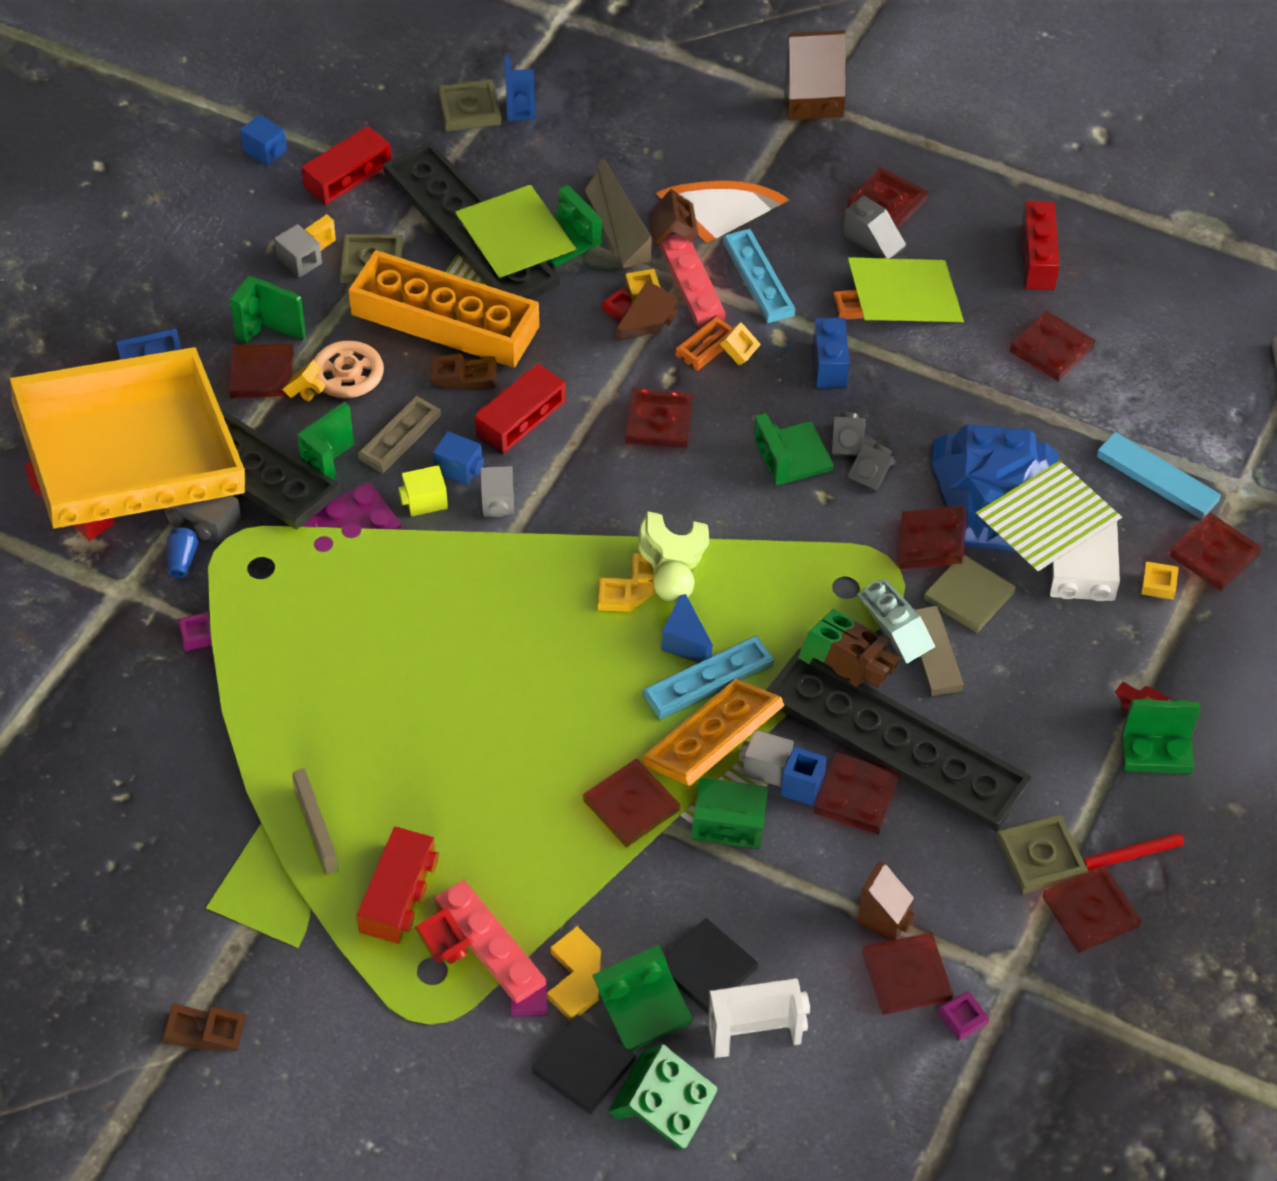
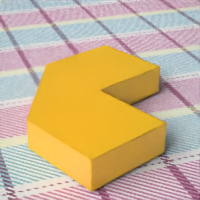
M633 553L632 579L599 577L598 611L631 612L656 593L653 586V567L641 553Z
M578 926L550 947L551 954L571 974L547 992V999L570 1022L577 1014L581 1016L599 1001V991L592 975L600 972L601 949Z

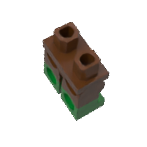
M833 608L808 632L798 658L808 664L815 658L831 666L840 677L850 678L849 683L855 687L866 681L879 688L884 683L887 675L891 676L895 672L902 656L887 648L891 640L883 634L879 637L871 629Z

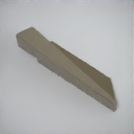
M602 159L598 164V171L585 188V200L602 218V234L613 257L620 256L623 268L650 262L651 236L606 161Z

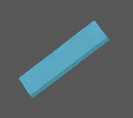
M751 229L724 235L723 244L767 324L795 316V307Z
M1117 432L1098 449L1097 457L1201 520L1220 500V493Z
M756 635L643 689L642 696L660 721L720 692L735 679L743 681L772 667L774 659Z

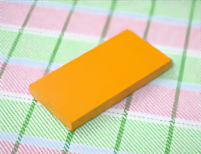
M735 679L641 757L646 767L690 786L784 707L782 698Z

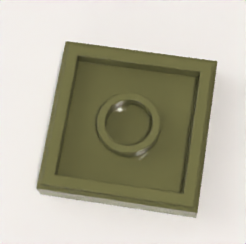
M493 80L437 86L446 131L501 125V115Z
M344 234L340 283H353L375 250L402 258L403 235Z
M961 554L926 591L924 601L932 606H938L940 611L975 633H978L1014 594L1016 586L964 554Z
M1061 814L1003 829L996 833L995 838L1021 895L1083 879L1088 875V869Z

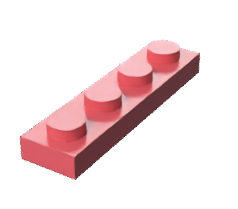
M677 233L669 235L659 247L696 326H705L716 316L725 321L726 312L693 243Z
M465 880L435 897L437 908L440 911L446 907L449 909L464 936L472 938L473 943L468 946L516 1004L546 985L545 977Z

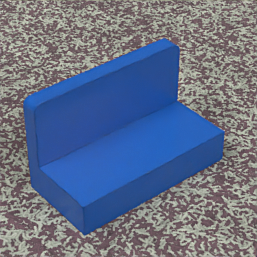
M504 56L507 120L535 119L534 69L511 70L510 56Z
M176 328L116 341L120 360L182 350Z

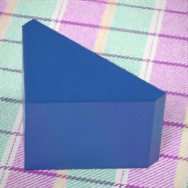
M684 594L679 596L663 629L661 650L700 663L712 657L713 644L687 595Z

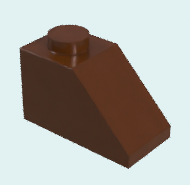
M647 280L617 327L614 339L621 341L659 333L665 324L670 327L679 312L675 309L678 298Z
M878 861L862 887L857 924L895 942L901 931L907 933L913 924L916 916L912 912L914 897L888 866L881 861Z

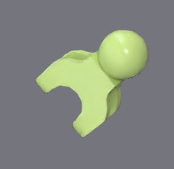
M647 511L639 529L638 549L641 555L653 567V586L657 595L668 603H676L679 596L686 594L689 597L693 592L695 580L691 569L697 566L702 554L709 545L708 525L693 521V527L686 535H676L665 527L661 514Z

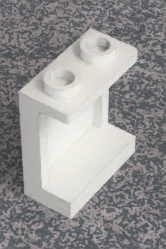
M1117 521L1052 562L1051 597L1091 599L1096 601L1115 600L1120 582Z
M798 978L710 991L708 1029L714 1058L729 1056L731 1035L787 1027L790 1029L793 1045L801 1044L802 1032L808 1030L806 1014L810 1013V1005L807 992L800 991Z

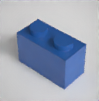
M815 318L813 352L816 388H847L850 363L845 318Z

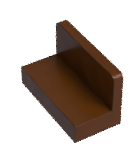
M670 189L649 212L653 243L658 246L672 231L689 242H692L698 236L693 203Z

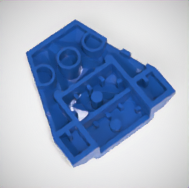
M973 424L962 426L957 434L948 433L933 440L931 470L933 476H937L941 499H945L948 508L947 516L957 545L1016 551L976 512L1058 462V452L1047 443L1036 442L1035 433L1031 430Z

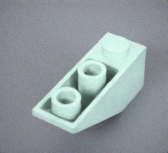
M885 578L870 583L865 590L857 594L883 634L891 639L890 644L894 650L902 656L901 658L906 663L911 662L935 647L920 615Z

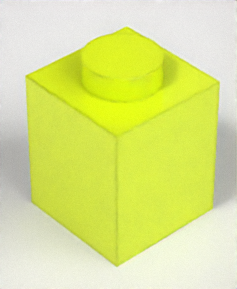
M439 465L402 473L403 486L398 487L399 497L402 506L408 505L411 517L448 509L447 490Z

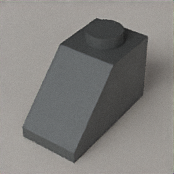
M862 196L845 210L843 236L877 258L894 259L906 249L905 241L885 208L866 196Z

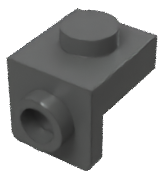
M842 412L840 417L834 416L831 455L858 456L864 444L865 418H859V414L852 412Z
M877 443L873 447L863 444L847 477L877 492L889 467L894 468L896 464L894 458L890 456L892 451Z

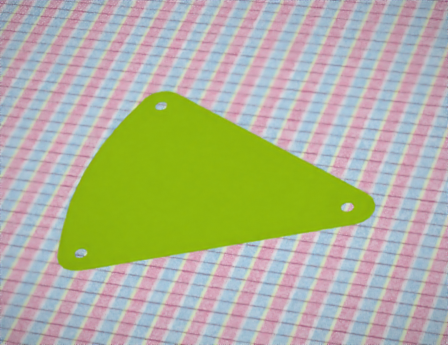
M259 526L245 528L227 537L213 552L208 566L211 640L222 715L246 792L284 870L336 946L385 1005L408 1021L428 1025L454 1021L474 1009L499 985L469 946L465 947L468 954L451 965L447 959L444 961L447 965L448 973L441 983L429 985L418 978L417 969L419 964L427 958H432L414 927L440 911L435 905L436 896L465 880L517 945L529 957L697 800L701 778L719 780L739 761L744 741L750 742L753 733L690 786L644 765L641 757L718 693L659 721L643 698V689L698 664L697 662L661 650L663 629L676 603H668L655 593L631 612L598 611L599 577L632 579L633 553H640L638 549L639 537L361 528L359 536L347 538L343 535L342 528L300 527L296 530L291 526ZM322 536L329 537L333 541V547L329 551L320 552L314 547L315 540ZM709 539V545L702 554L700 562L695 568L691 569L695 583L693 592L688 599L713 644L712 656L757 635L773 657L774 663L772 667L743 680V682L767 690L799 648L802 649L808 632L833 608L875 633L880 629L858 595L851 599H843L836 596L832 589L836 579L840 577L854 579L859 584L860 593L870 583L885 578L903 598L906 585L901 570L889 556L870 546L836 542ZM265 557L272 560L275 564L274 573L266 579L251 577L247 567L253 559ZM779 710L756 730L769 733L788 714ZM304 768L336 853L338 872L328 875L323 872L294 791L293 772ZM394 826L434 837L435 851L439 852L438 863L434 872H428L425 882H427L425 896L421 903L416 901L414 906L415 918L409 933H403L399 944L360 933L357 921V913Z

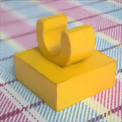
M314 360L310 361L291 377L283 391L290 398L300 392L301 397L305 401L310 402L315 396V393L310 388L314 389L318 394L325 388L324 382L316 377L322 368Z

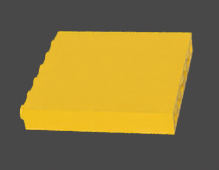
M196 347L10 378L12 403L53 529L245 493V469Z

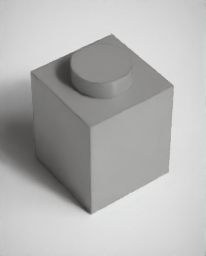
M298 224L274 238L277 259L298 278L322 264L320 243Z
M513 466L481 468L483 517L515 516Z
M755 730L750 742L744 741L740 751L739 761L744 762L743 776L781 787L783 772L792 753L794 741Z

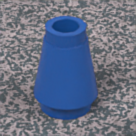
M175 528L167 536L168 574L172 577L185 578L197 550L199 541L196 539L197 534L190 529Z

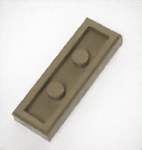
M415 396L358 452L359 460L384 474L441 417V409Z
M938 606L914 609L920 615L935 645L934 648L918 657L930 696L962 692L964 683Z
M305 768L294 771L292 775L294 791L323 872L326 875L338 872L336 853Z

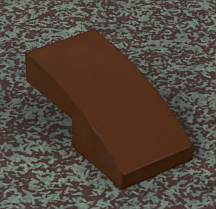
M462 353L432 358L430 381L432 385L453 389L475 390L496 388L498 365L495 357L465 361Z
M173 1003L162 1042L206 1050L237 1051L246 1015L210 1006L209 1012Z

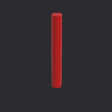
M1179 832L1082 859L1088 871L1184 846V839Z

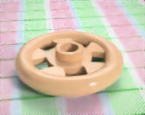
M347 340L332 343L318 352L313 359L322 368L316 375L325 384L322 392L337 398H354L364 395L375 388L383 376L384 364L379 353L371 346L358 341ZM354 354H360L364 356V358L361 361H359L354 356ZM339 355V357L335 359L334 363H331L329 361L331 357ZM363 369L371 370L368 377L361 376ZM332 371L334 378L327 380L323 374ZM342 382H355V385L341 386Z

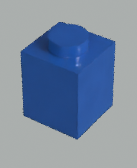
M260 114L240 129L243 151L266 165L271 164L287 151L285 129Z
M448 431L433 452L434 466L439 465L442 476L468 486L473 477L481 473V468L484 466L481 444Z
M794 746L783 772L781 796L814 806L824 781L827 757Z

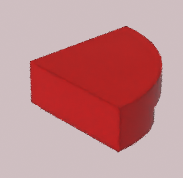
M622 287L602 302V310L618 322H621L632 305L629 292Z

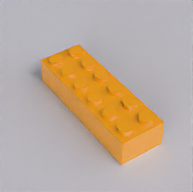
M377 250L374 251L348 290L351 315L482 358L495 357L497 363L512 368L516 367L540 327L539 302Z

